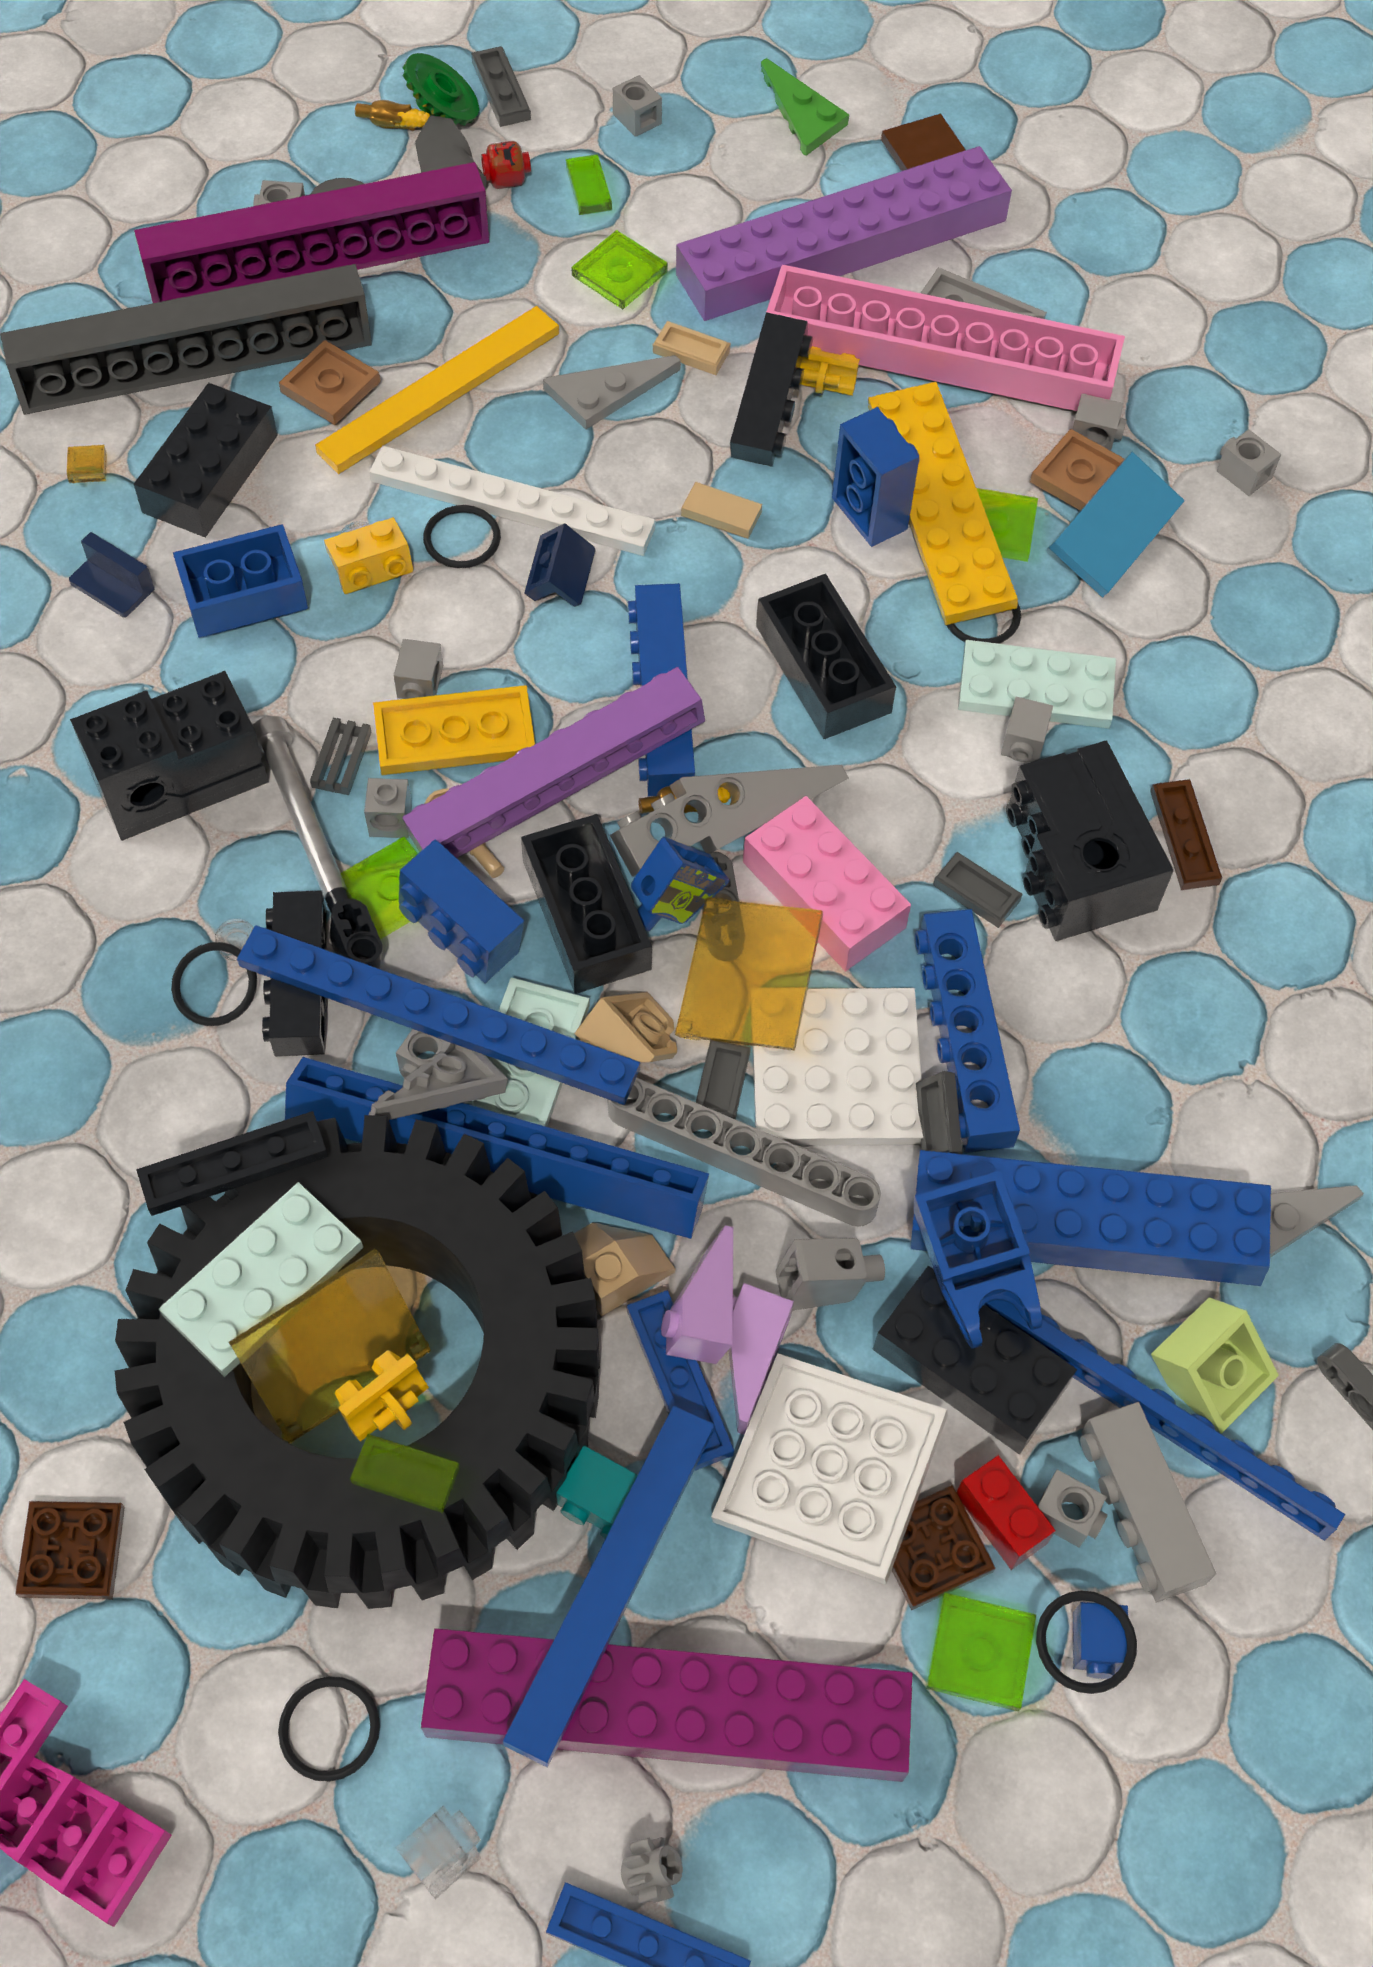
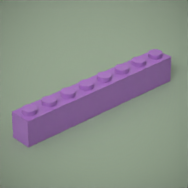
M679 667L667 673L659 674L651 682L634 691L622 694L616 701L599 710L589 712L583 719L574 724L554 731L548 738L531 747L521 749L508 760L496 766L486 768L480 775L462 785L451 787L445 794L429 803L418 805L410 813L402 817L409 836L419 852L436 839L452 855L458 858L705 722L702 699Z

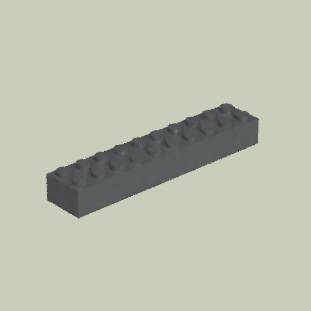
M356 264L0 333L6 365L24 415L305 359L324 340L343 351L372 345L365 294Z

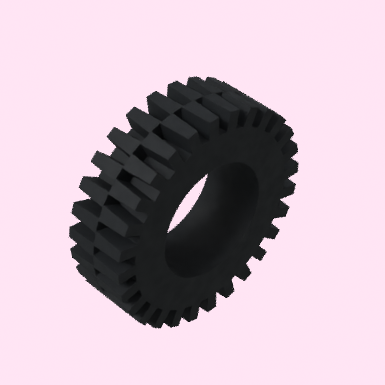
M365 1115L362 1143L347 1144L336 1118L317 1121L328 1154L327 1158L225 1191V1194L217 1201L207 1197L181 1206L187 1225V1230L183 1235L159 1223L147 1241L158 1270L157 1273L153 1274L133 1269L125 1290L138 1318L118 1319L115 1342L129 1368L115 1370L116 1391L131 1419L123 1423L132 1446L147 1467L144 1470L185 1529L198 1544L203 1541L223 1566L240 1576L244 1569L250 1571L266 1591L284 1598L287 1597L291 1586L301 1588L315 1606L338 1608L341 1593H357L368 1609L392 1607L391 1590L412 1586L421 1600L443 1594V1575L462 1566L465 1567L472 1580L476 1579L493 1568L492 1549L507 1539L518 1550L534 1535V1513L542 1504L552 1511L555 1510L558 1505L556 1493L567 1478V1468L570 1463H574L583 1446L588 1447L589 1417L596 1418L600 1360L596 1300L591 1278L585 1279L582 1250L573 1231L562 1236L558 1207L545 1191L530 1200L525 1171L509 1158L493 1173L490 1169L483 1142L464 1134L453 1153H447L438 1125L417 1119L415 1120L408 1144L397 1143L388 1117L379 1115ZM298 1182L362 1242L363 1248L338 1272L356 1267L379 1265L401 1267L425 1274L453 1291L474 1314L484 1333L482 1353L476 1374L460 1403L435 1429L417 1441L398 1450L365 1458H334L310 1453L285 1442L264 1426L255 1416L253 1410L251 1381L259 1345L224 1377L159 1311V1308Z

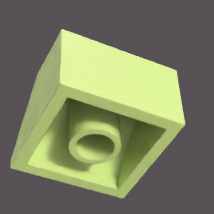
M1210 1297L1151 1353L1167 1386L1196 1414L1208 1419L1220 1434L1279 1376L1247 1311Z

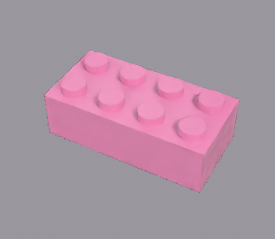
M807 796L745 837L743 863L845 972L906 929L911 908L909 901Z

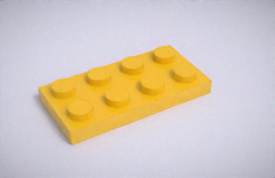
M527 685L373 702L381 775L506 761L515 756L521 749L535 745Z

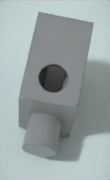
M856 1238L794 1239L776 1269V1277L780 1296L794 1301L792 1311L847 1303L854 1300L866 1282L884 1280L885 1264L880 1254L863 1256L860 1241Z

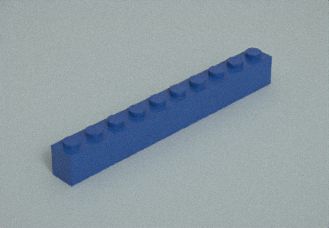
M302 1057L286 1082L285 1120L313 1111L316 1121L336 1118L344 1138L362 1143L364 1117L369 1115L372 1104L376 1103L379 1096L389 1090L396 1093L403 1088V1085ZM459 1103L447 1108L433 1109L389 1120L397 1143L408 1144L416 1119L438 1125L447 1153H453L464 1134L484 1143L490 1169L493 1173L509 1158L525 1171L528 1190L531 1193L539 1195L545 1191L552 1199L689 1239L693 1236L703 1209L709 1173L469 1104Z

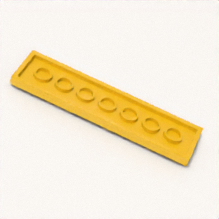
M937 382L868 397L869 410L878 407L887 419L890 418L894 421L898 432L908 443L913 444L918 451L920 461L917 469L909 524L944 624L949 625L1016 609L1018 605L1016 592Z

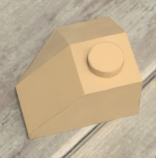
M648 992L601 997L574 1033L582 1042L638 1062L672 1059L677 1054L676 1043L670 1040V1034L674 1030L673 1019Z
M591 1223L574 1233L582 1250L585 1279L591 1278L596 1308L601 1316H604L675 1273L676 1269L651 1234L598 1223Z

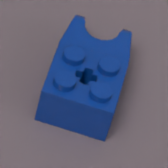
M1001 1170L915 1195L913 1211L941 1293L971 1348L982 1346L979 1310L984 1304L993 1300H1004L1014 1305L1019 1311L1020 1316L1027 1322L1030 1330L1041 1328L1042 1314L1030 1259L1031 1253ZM970 1226L973 1232L980 1231L978 1237L964 1235V1227Z

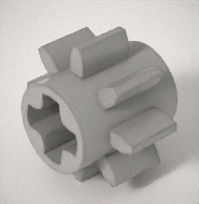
M663 1837L653 1840L645 1838L630 1843L633 1855L626 1857L621 1865V1878L626 1890L632 1895H638L639 1903L641 1904L650 1901L656 1903L673 1898L674 1894L671 1885L677 1884L681 1880L683 1872L682 1861L676 1849L670 1845H665Z

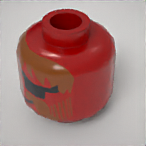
M516 141L489 144L486 153L481 154L483 174L487 182L490 181L495 189L522 186L525 181V173H531L529 152H522L521 146Z

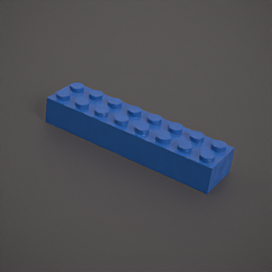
M920 1150L916 1195L1001 1170L1031 1253V1262L1253 1286L1262 1285L1270 1268L1271 1185ZM914 1214L911 1249L927 1251ZM965 1226L963 1229V1234L968 1237H978L980 1232H973L970 1226Z

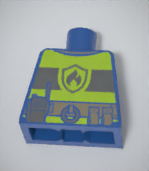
M663 836L631 882V889L642 903L637 911L646 931H651L661 918L679 924L687 922L721 891L730 880L710 854Z

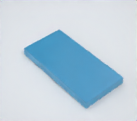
M1132 451L1051 544L1049 549L1103 598L1185 500Z

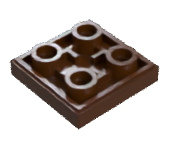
M941 113L883 130L881 135V141L901 171L966 151Z
M953 1485L916 1501L892 1567V1572L911 1611L991 1574L996 1569Z
M29 1501L15 1594L19 1598L113 1600L124 1505L122 1503Z

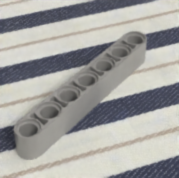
M636 1078L628 1096L636 1100L635 1103L625 1106L607 1099L608 1115L612 1122L618 1126L849 1225L865 1226L871 1223L876 1216L881 1191L878 1183L868 1175L639 1078ZM667 1113L672 1115L674 1119L669 1122H661L655 1116ZM704 1129L710 1131L713 1135L702 1139L693 1133ZM736 1146H746L752 1152L747 1155H738L732 1149ZM782 1162L791 1169L787 1172H778L771 1165ZM823 1179L829 1183L830 1187L818 1189L812 1186L810 1181ZM859 1195L865 1197L870 1203L866 1206H858L852 1203L849 1198Z

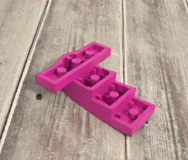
M24 1679L0 1713V1849L58 1892L70 1898L105 1923L115 1927L172 1835L120 1802L81 1782L74 1776L35 1758V1755L68 1706Z

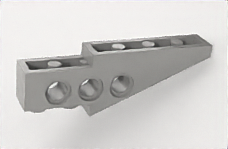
M842 764L682 777L669 785L673 794L670 793L651 803L654 809L653 812L641 817L640 813L636 811L617 821L620 829L612 833L610 837L631 876L634 877L659 842L651 835L650 826L652 822L658 823L663 827L665 837L687 846L700 842L705 853H711L764 825L803 797L807 796L809 799H812L849 779ZM719 787L729 791L731 795L730 805H725L719 800L717 795ZM685 805H691L697 810V823L687 820L684 814Z

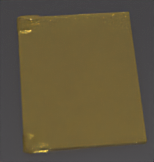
M706 898L675 1035L684 1039L714 1040L795 1051L823 919V911L728 901L722 898Z
M376 1249L228 1342L281 1431V1437L289 1444L339 1412L338 1407L341 1405L335 1395V1391L348 1380L356 1379L364 1388L377 1378L371 1367L374 1364V1360L387 1350L392 1351L400 1358L408 1353L414 1361L431 1352L429 1343L420 1332L380 1253Z

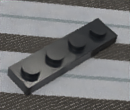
M311 1111L136 1169L148 1211L151 1216L327 1158L328 1154L314 1112Z

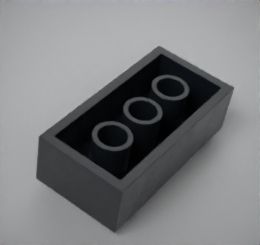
M208 382L135 481L134 488L142 513L206 538L278 436L272 406Z
M826 573L758 599L756 627L823 739L892 713L896 685Z
M594 814L522 836L523 863L574 993L577 994L652 970V945L598 815Z
M927 1266L878 1331L873 1350L1020 1455L1070 1384L1077 1369L986 1305H983L979 1310L982 1346L971 1348L941 1293L934 1269Z

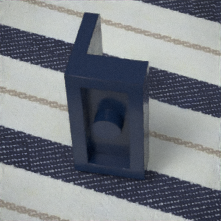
M566 523L540 535L524 594L537 601L555 592L572 606L580 605L593 562L595 547Z
M92 532L81 540L87 561L69 577L70 585L121 617L126 618L155 590L148 566Z

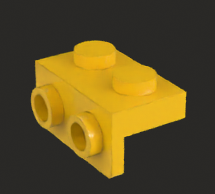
M394 517L324 540L326 551L338 573L341 589L344 594H349L413 572L409 545Z

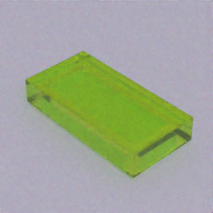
M598 154L566 159V171L579 215L612 210V200Z
M367 1434L350 1480L352 1484L443 1513L460 1467L457 1462Z

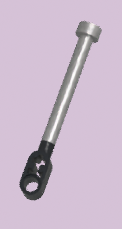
M279 716L261 718L252 724L261 755L266 756L330 910L329 938L334 951L341 956L380 969L383 949L382 942L367 907L362 902L351 899L289 752L288 747L292 742V736L287 724ZM362 956V957H366V958H368V959H359V958H357V957Z

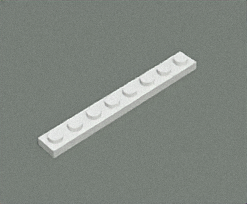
M383 445L369 471L370 481L455 505L475 506L491 515L546 530H552L566 523L587 541L644 556L655 530V519Z

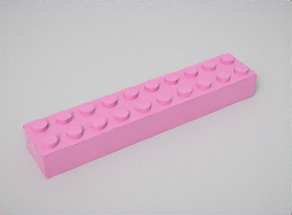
M787 265L781 266L766 311L772 314L808 321V336H813L812 346L834 354L841 355L842 353L855 355L856 358L860 359L859 365L1073 411L1078 410L1082 394L1110 400L1125 339L1123 335Z

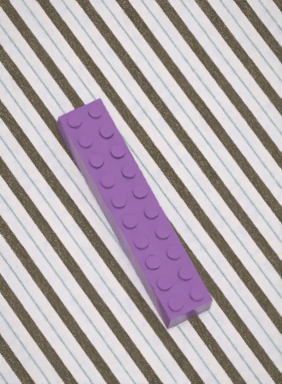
M978 146L676 244V276L703 320L707 321L770 300L782 265L842 276L1005 222L1012 189L983 149Z

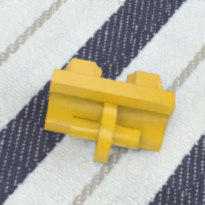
M812 346L809 358L803 357L800 368L804 369L802 385L816 388L815 392L823 394L824 390L853 396L860 359L856 358L855 355L842 353L841 355L834 354Z
M387 1350L374 1360V1364L371 1367L377 1378L364 1388L356 1379L348 1380L335 1391V1395L341 1405L338 1409L352 1433L360 1442L377 1428L379 1431H382L393 1421L403 1430L412 1425L406 1411L419 1402L417 1397L429 1387L418 1371L416 1362L408 1353L400 1358L392 1351Z

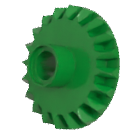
M415 53L408 57L402 67L404 70L402 76L407 81V88L414 92L413 97L416 98L418 107L425 113H429L430 116L451 118L456 125L459 123L465 126L467 123H472L479 113V103L474 91L466 80L451 66L434 56Z

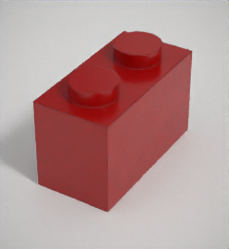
M999 1455L961 1481L957 1494L964 1508L1010 1570L1046 1546L1056 1531Z

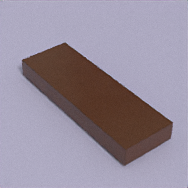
M1191 780L1153 784L1150 793L1180 889L1189 890L1219 885L1222 880L1221 872Z

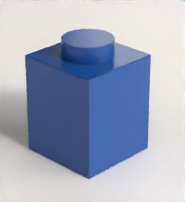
M1080 1602L1073 1611V1669L1086 1670V1676L1090 1678L1109 1679L1118 1672L1124 1663L1127 1653L1125 1631L1118 1618L1106 1607L1097 1603ZM1119 1605L1128 1615V1606Z

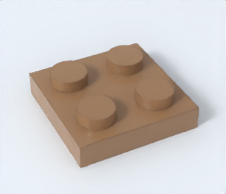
M324 340L279 382V387L282 394L336 425L380 383V375L377 370Z
M1070 429L1032 472L1030 482L1081 511L1123 462L1124 458Z

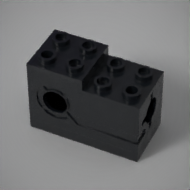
M226 671L152 699L148 691L145 690L70 719L95 785L121 841L269 783L264 764L261 760L262 755L255 729Z
M1108 741L1078 748L1077 752L1066 755L1064 752L1019 765L1015 783L1012 784L1011 798L1006 806V814L1011 826L1017 827L1022 837L1021 843L1024 854L1029 859L1026 871L1022 876L1024 888L1029 896H1034L1039 906L1038 914L1041 924L1045 929H1050L1055 942L1157 911L1174 869Z

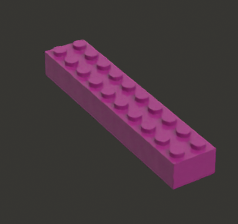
M475 162L134 230L153 303L356 264L357 270L489 243L486 191Z
M434 1628L421 1729L425 1737L503 1745V1739L554 1639ZM608 1644L557 1750L903 1782L909 1773L913 1672Z

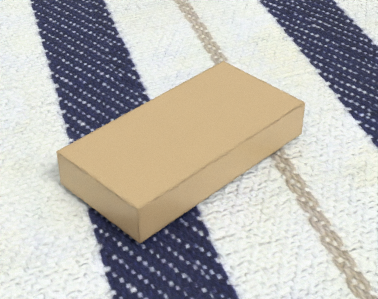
M667 321L653 343V353L663 357L675 355L681 360L682 364L717 375L730 353L731 343Z
M698 482L694 483L681 507V516L747 539H749L762 513V504Z

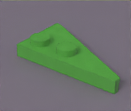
M765 58L761 61V72L764 74V81L768 87H772L775 93V102L784 119L789 122L791 133L797 135L801 143L800 150L803 155L807 156L848 125L849 114L769 59Z

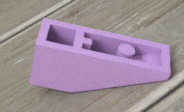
M724 1226L706 1250L671 1309L665 1312L661 1325V1334L663 1337H666V1355L717 1364L733 1345V1227Z
M745 1283L739 1296L733 1295V1345L728 1350L737 1433L743 1435L747 1430L790 1321L794 1301Z

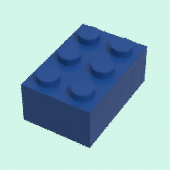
M878 407L840 424L832 499L871 547L908 530L917 469L920 461L915 446L908 443L902 437L894 421L890 418L887 419Z
M283 524L173 552L198 638L308 609L303 581Z
M436 839L400 869V911L410 922H419L428 930L429 938L441 950L447 948L458 958V965L470 977L477 976L486 984L519 953L524 920Z

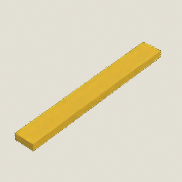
M538 306L533 307L315 444L316 453L333 470L340 474L381 448L382 445L384 446L559 334V325Z

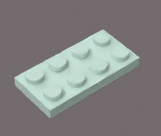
M966 640L958 710L1011 716L1015 697L1053 705L1051 722L1110 729L1113 716L1116 658Z
M511 977L498 1012L578 1040L574 1033L586 1018L590 1007V998ZM486 1056L508 1078L506 1092L481 1100L468 1101L465 1104L548 1127L563 1083Z
M298 1182L159 1308V1311L225 1377L363 1248V1245L358 1237Z

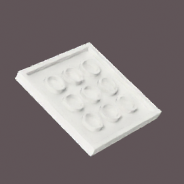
M915 988L751 989L755 1128L797 1146L921 1145L923 1134L918 1113L916 1083L921 1081Z
M777 1353L712 1513L713 1523L887 1584L948 1416L947 1409Z

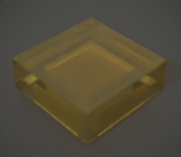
M104 445L68 447L67 478L69 483L106 481L107 452Z

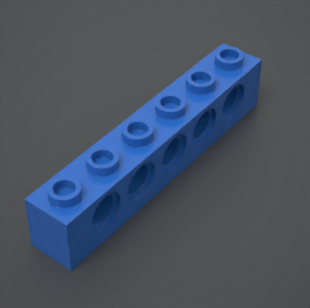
M972 909L924 914L921 929L915 931V946L918 954H924L926 966L922 967L923 985L925 990H931L933 1002H930L929 1005L932 1026H938L941 1038L937 1039L938 1058L940 1063H946L948 1072L955 1073L960 1131L964 1153L1013 1148L1017 1141L1020 1127ZM949 954L954 956L956 960H948L941 955ZM949 990H959L964 996H955ZM966 1026L970 1028L973 1032L963 1033L959 1031L956 1027ZM963 1063H975L981 1069L970 1070ZM982 1100L989 1107L978 1108L971 1101Z

